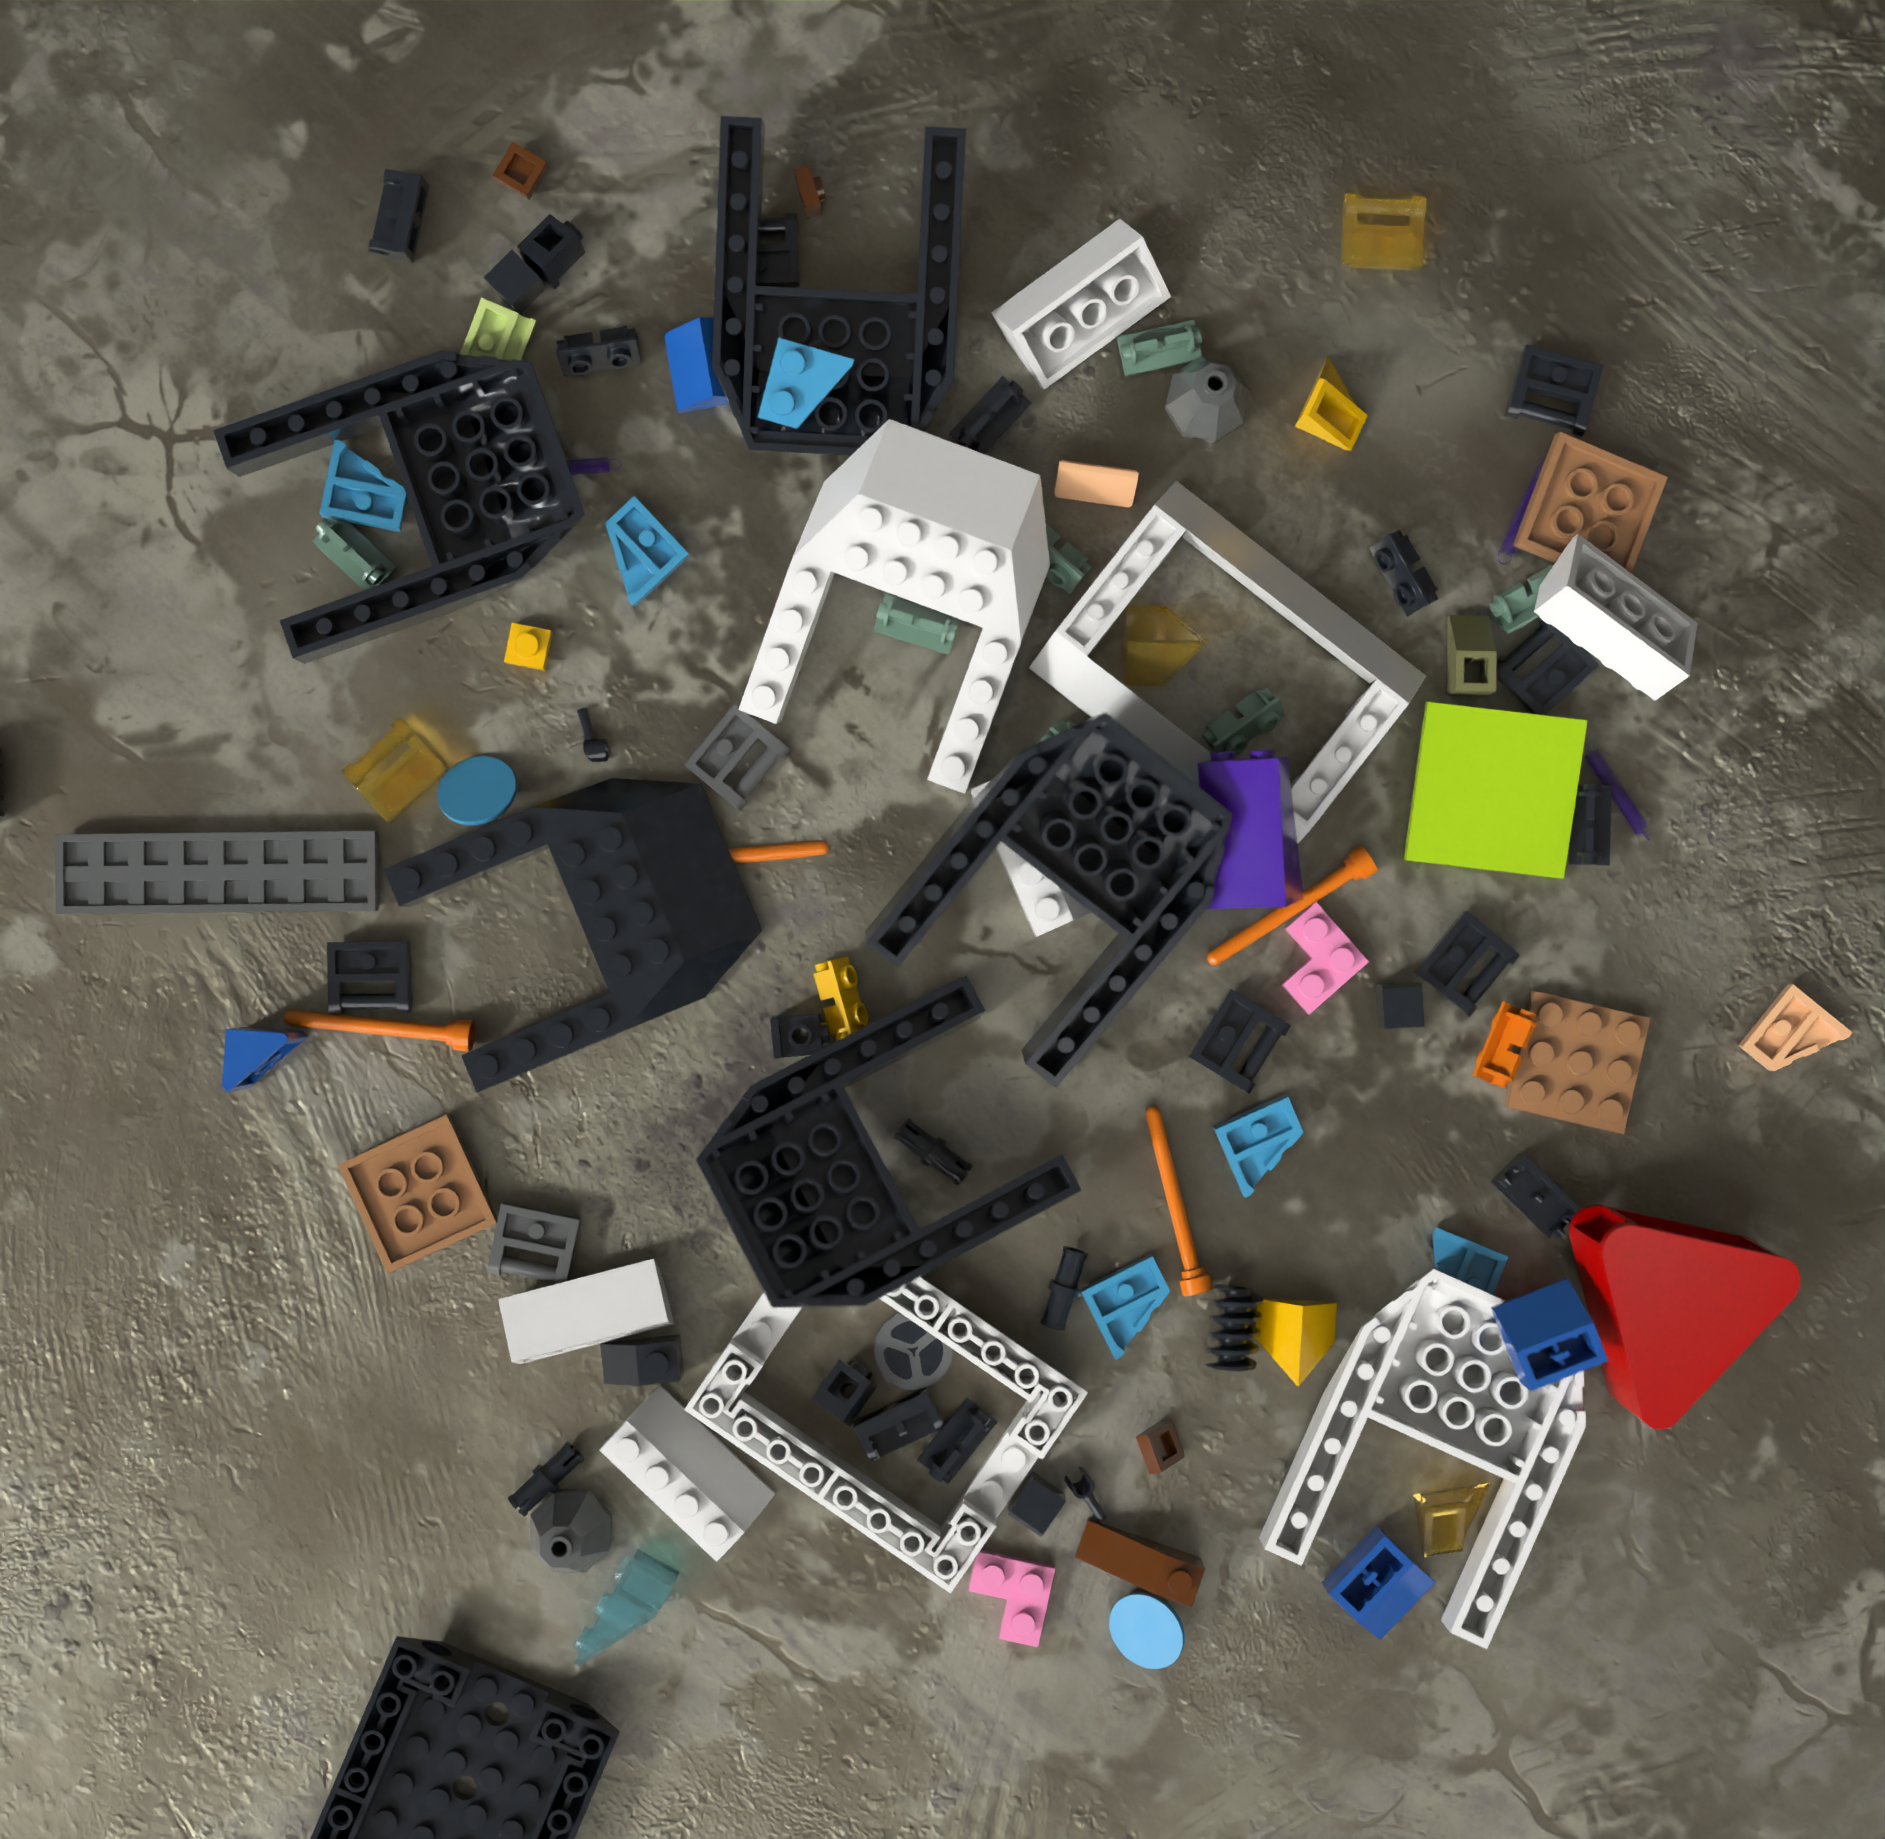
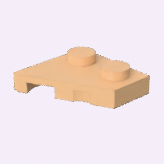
M1787 984L1738 1046L1767 1070L1776 1071L1791 1064L1792 1061L1800 1057H1807L1820 1051V1048L1833 1042L1849 1038L1853 1032L1794 984Z

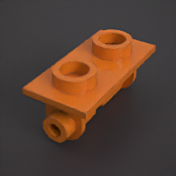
M1502 1001L1498 1013L1495 1014L1492 1020L1491 1030L1486 1043L1477 1056L1476 1067L1472 1075L1505 1089L1509 1082L1513 1083L1523 1056L1511 1051L1514 1045L1524 1049L1527 1048L1537 1025L1534 1022L1536 1014L1524 1009L1520 1010Z

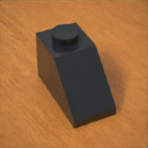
M680 1334L600 1344L604 1384L644 1386L678 1382L684 1375Z

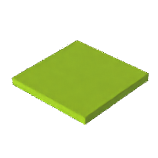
M1426 701L1404 859L1407 861L1564 879L1588 720Z

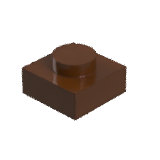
M512 142L492 176L498 183L530 200L549 165L545 160Z
M809 165L794 169L796 183L807 219L822 215L820 201L827 200L821 177L813 178Z
M1172 1420L1160 1421L1136 1436L1150 1474L1161 1473L1185 1457Z

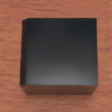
M513 250L483 277L489 287L519 315L546 288L541 278Z
M1421 982L1376 984L1378 1028L1425 1027Z
M1031 1471L1007 1507L1008 1515L1042 1537L1065 1504L1066 1498L1062 1491Z

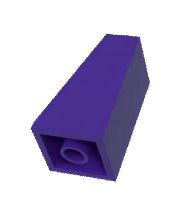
M1274 749L1250 751L1249 759H1235V752L1210 753V761L1198 762L1199 787L1232 812L1233 817L1224 843L1222 862L1219 864L1215 879L1212 902L1206 909L1286 907L1302 900L1303 887L1288 758L1275 757Z

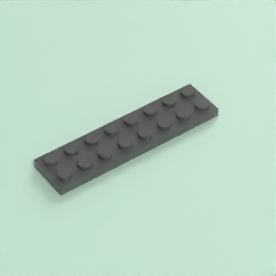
M378 831L55 834L56 914L379 911Z

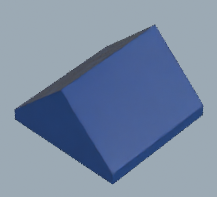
M699 317L664 333L678 413L728 405L729 403L712 368L714 318Z
M258 1027L226 1029L222 1088L227 1093L249 1089L309 1036L304 1031Z

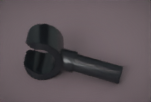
M587 708L577 710L584 733L583 750L588 760L591 762L608 761L607 739L595 740Z
M1078 1467L1083 1474L1081 1480L1077 1483H1072L1066 1475L1065 1483L1076 1498L1083 1499L1087 1503L1096 1520L1101 1522L1106 1518V1515L1093 1494L1095 1488L1094 1481L1083 1467Z

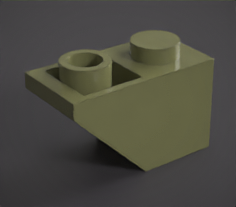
M1449 615L1447 624L1446 696H1488L1496 692L1497 650L1489 616Z

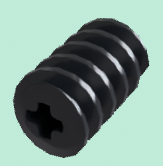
M1214 1284V1289L1225 1295L1224 1298L1212 1300V1305L1222 1309L1223 1313L1210 1317L1211 1321L1221 1326V1330L1209 1332L1208 1336L1219 1341V1346L1207 1348V1353L1217 1357V1362L1205 1365L1219 1370L1234 1372L1253 1370L1256 1368L1257 1363L1246 1355L1257 1353L1259 1347L1248 1339L1260 1336V1329L1250 1323L1262 1320V1314L1252 1307L1262 1305L1264 1298L1254 1293V1290L1251 1288Z

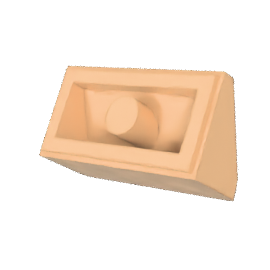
M1061 460L1058 465L1054 495L1057 498L1129 508L1133 504L1139 472L1136 470Z

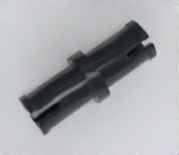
M910 1118L906 1119L899 1128V1132L893 1138L921 1157L920 1162L926 1167L932 1165L951 1179L957 1186L964 1180L968 1174L967 1171L969 1172L973 1166L970 1162H966L946 1147L945 1140L941 1137L935 1139L912 1122Z
M1063 1246V1253L1055 1279H1050L1048 1288L1051 1292L1040 1322L1044 1326L1064 1331L1066 1328L1065 1324L1073 1298L1079 1295L1080 1288L1077 1285L1088 1253L1080 1249Z
M568 1441L543 1466L538 1464L532 1470L534 1475L513 1495L508 1497L509 1502L515 1509L520 1508L518 1512L521 1515L526 1516L549 1492L554 1494L560 1488L558 1483L579 1463L584 1461L581 1453L577 1449L573 1451L574 1446Z

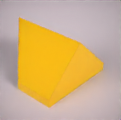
M1327 356L1295 427L1342 449L1352 451L1368 415L1356 405L1329 356Z
M1264 1298V1303L1256 1306V1310L1262 1314V1320L1255 1322V1327L1260 1329V1336L1255 1339L1299 1387L1335 1343L1337 1303Z

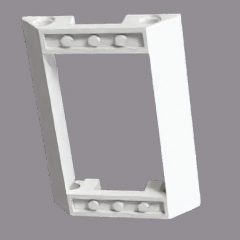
M1175 481L1156 502L1057 628L1029 669L1091 718L1103 712L1109 714L1199 786L1198 762L1210 761V752L1087 657L1182 536V538L1369 684L1373 682L1367 691L1359 696L1345 714L1346 718L1303 773L1291 783L1298 844L1312 829L1405 710L1423 683L1426 675L1178 481Z
M922 1277L881 1297L882 1301L1027 1400L942 1525L939 1526L744 1392L755 1379L766 1359L802 1308H772L763 1293L684 1410L940 1587L952 1593L997 1527L996 1519L1038 1457L1041 1459L1045 1457L1088 1394V1391Z

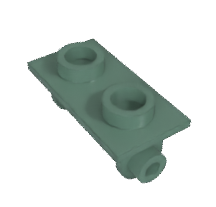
M1194 320L1116 337L1125 376L1192 362L1202 356L1199 345L1202 343L1199 327H1195Z
M326 518L316 527V531L319 534L312 542L364 591L381 585L396 570L397 567L351 523L333 519L330 522Z
M1046 524L1050 561L1047 577L1054 585L1062 587L1071 594L1080 580L1091 570L1092 566L1087 563L1089 558L1084 556L1069 542H1066L1058 551L1054 545L1061 536Z
M1549 565L1527 578L1530 587L1529 591L1526 592L1524 586L1518 583L1506 591L1495 595L1494 601L1489 603L1491 612L1488 613V616L1507 634L1524 627L1527 623L1539 617L1534 612L1539 586L1553 565Z
M885 593L877 612V620L873 632L949 655L960 619Z
M1267 687L1262 691L1256 689L1235 705L1243 717L1236 720L1228 710L1206 726L1207 730L1202 733V736L1209 746L1214 745L1216 752H1235L1236 756L1248 746L1249 741L1260 733L1264 734L1272 731L1280 723L1281 718L1285 716L1279 697L1275 698Z

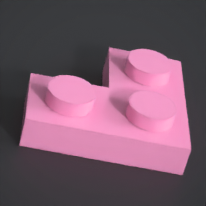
M1315 902L1285 928L1310 959L1281 985L1307 1014H1311L1369 961L1320 905Z
M981 1549L974 1559L968 1587L969 1591L1006 1599L999 1639L1034 1647L1039 1646L1055 1573V1565Z

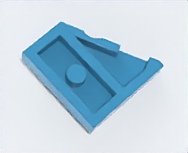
M778 338L758 418L798 429L817 405L832 391L840 379L853 367L855 360Z
M1286 1094L1213 1126L1240 1191L1245 1198L1255 1191L1253 1187L1267 1170L1271 1171L1281 1160L1282 1153L1287 1148L1292 1147L1304 1133L1290 1099Z
M1434 1226L1432 1236L1435 1269L1494 1295L1508 1256Z
M1151 1253L1080 1289L1115 1360L1121 1358L1125 1352L1124 1349L1138 1331L1140 1332L1149 1321L1153 1310L1159 1307L1170 1293Z

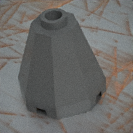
M1200 356L1173 373L1165 411L1182 437L1203 439L1204 442L1214 444L1243 425L1250 389L1233 363Z
M558 1489L530 1515L529 1548L551 1572L586 1573L611 1548L612 1513L597 1501V1497L590 1490Z

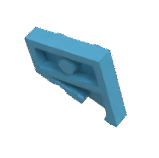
M334 440L320 508L321 517L401 532L408 500L405 488L393 479L387 478L369 461H364L348 449L347 445L342 441Z
M635 496L605 522L614 548L618 568L626 588L628 601L634 608L690 557L689 553Z

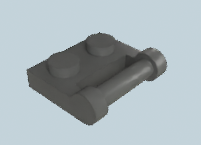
M734 704L684 766L741 811L747 804L746 797L779 757L784 759L790 749L746 712L738 710L739 707ZM758 740L762 741L768 747L737 785L731 789L724 781Z
M506 1202L501 1203L488 1263V1273L500 1275L501 1272L554 1282V1284L569 1281L581 1218ZM510 1246L558 1256V1265L556 1267L505 1256L506 1247Z

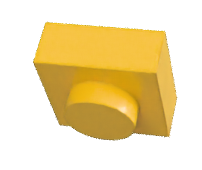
M511 623L504 662L545 671L553 632L547 629Z

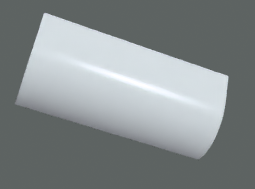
M655 1259L498 1299L511 1362L516 1364L528 1363L674 1324L665 1284Z

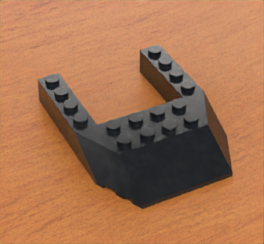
M721 116L712 368L722 386L748 449L754 451L852 455L889 419L924 432L954 379L966 128L925 126L917 294L759 286L765 123L762 118ZM778 338L855 360L853 367L840 379L832 391L817 405L798 429L758 418Z
M441 350L213 430L226 468L238 477L333 445L334 440L344 441L383 427L432 567L279 620L293 659L305 664L454 612L523 580L585 516L532 362L515 359L510 361L501 360L497 357L483 355L481 357L469 356Z
M1103 712L1021 750L965 807L866 929V944L896 967H899L999 843L1005 844L1118 932L1117 936L1022 1049L1025 1064L1053 1086L1057 1087L1211 904L1215 890V879L1219 864L1222 862L1226 835L1229 833L1233 814L1109 714Z
M610 778L525 809L383 869L398 906L411 907L546 849H550L609 990V993L461 1055L476 1093L492 1088L705 998L728 969L739 959L746 948L763 931L701 784Z
M967 975L750 1085L739 1103L697 1157L696 1162L772 1308L866 1306L1082 1190L1063 1154L920 1230L911 1216L845 1088L980 1019L985 1009Z

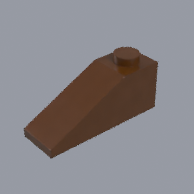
M1087 1519L1075 1554V1558L1153 1594L1190 1607L1193 1606L1205 1571L1200 1557L1091 1519Z

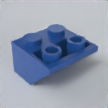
M1568 1278L1558 1280L1491 1307L1518 1379L1530 1391L1608 1361L1594 1323Z
M1376 1525L1321 1583L1328 1594L1360 1625L1381 1640L1436 1582Z

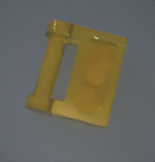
M1345 193L1343 202L1341 267L1420 271L1423 264L1426 197L1412 196V199L1359 197L1358 193ZM1357 214L1410 216L1409 226L1357 224Z
M401 717L391 725L393 729L354 765L349 763L341 771L387 823H392L449 770ZM405 741L410 748L370 784L365 776L401 742Z

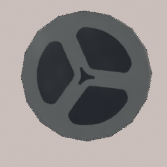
M896 1313L886 1320L876 1335L874 1357L877 1368L887 1381L898 1388L915 1391L931 1387L943 1378L951 1365L953 1349L901 1313Z

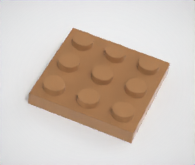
M1559 432L1553 438L1513 546L1556 563L1571 539L1579 534L1632 573L1668 477Z
M1530 991L1526 1010L1536 1014L1534 1022L1537 1025L1527 1048H1517L1516 1054L1523 1056L1515 1075L1514 1082L1509 1083L1504 1107L1624 1135L1651 1018L1546 993Z
M450 1113L338 1164L339 1170L387 1274L497 1224L498 1218Z

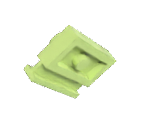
M481 298L460 354L481 357V355L491 356L509 361L512 359L521 360L536 320L526 318L515 311Z

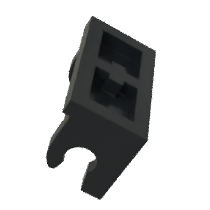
M385 169L383 176L384 187L373 238L370 239L368 245V252L370 255L413 264L429 185L420 174Z
M1517 1154L1491 1181L1548 1238L1551 1236L1557 1238L1565 1234L1563 1228L1581 1209L1528 1157Z
M924 1388L856 1419L854 1429L870 1461H876L886 1454L937 1430H941L945 1424L928 1388Z

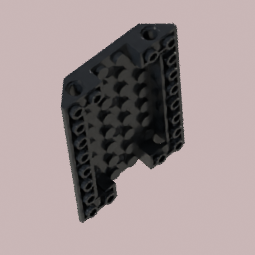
M397 1636L310 1839H575L620 1731L589 1704L442 1641ZM494 1702L503 1703L508 1708L509 1717L504 1721L493 1720L488 1714V1705ZM462 1776L473 1778L477 1784V1792L472 1795L462 1794L457 1788V1779Z

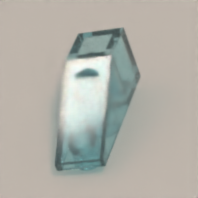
M639 1549L632 1560L625 1556L613 1576L614 1579L620 1581L613 1594L605 1591L593 1611L594 1614L600 1616L593 1629L585 1626L573 1646L574 1649L580 1651L573 1664L579 1667L654 1619L674 1586L680 1572Z

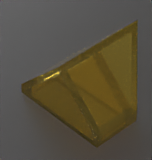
M1127 606L1125 608L1124 686H1164L1208 641L1166 606Z
M1491 1483L1413 1495L1423 1557L1463 1551L1465 1535Z

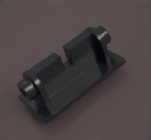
M627 325L618 328L600 330V343H594L592 332L569 336L564 335V340L557 341L556 350L564 377L572 375L581 376L590 372L608 369H624L628 366L642 364L637 346L636 329H628Z
M1002 376L949 435L961 446L985 454L1032 402L1022 394L1023 389L1013 380L1009 382Z
M1398 530L1388 534L1369 547L1377 568L1383 573L1393 591L1396 602L1402 607L1407 617L1439 599L1435 593L1438 591V588L1433 583L1425 567L1423 566L1414 572L1410 567L1411 564L1417 562L1420 558L1412 546L1408 535L1403 536L1401 531Z
M1599 784L1578 785L1569 843V865L1610 866L1612 786H1599Z
M966 1397L917 1461L930 1470L929 1474L939 1482L943 1480L949 1484L998 1421Z

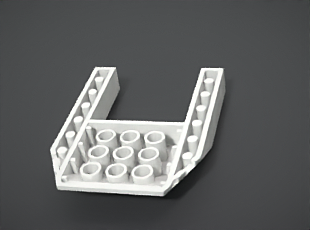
M891 419L886 421L824 481L791 560L738 710L775 724L782 721L833 576L837 573L983 627L927 779L965 794L1050 567L1041 476Z
M1432 1268L1362 1325L1320 1399L1259 1540L1265 1550L1302 1566L1367 1418H1371L1498 1475L1504 1479L1441 1619L1450 1633L1488 1649L1585 1430L1586 1413L1583 1410L1582 1387H1584V1371L1530 1391L1518 1379L1491 1310L1492 1306L1505 1302V1300Z

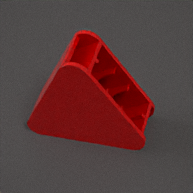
M1591 1204L1583 1207L1574 1215L1570 1223L1569 1236L1588 1313L1594 1323L1608 1359L1607 1362L1601 1364L1607 1391L1613 1399L1648 1426L1655 1429H1666L1673 1426L1796 1297L1800 1288V1273L1792 1261L1779 1256L1747 1236L1601 1204Z

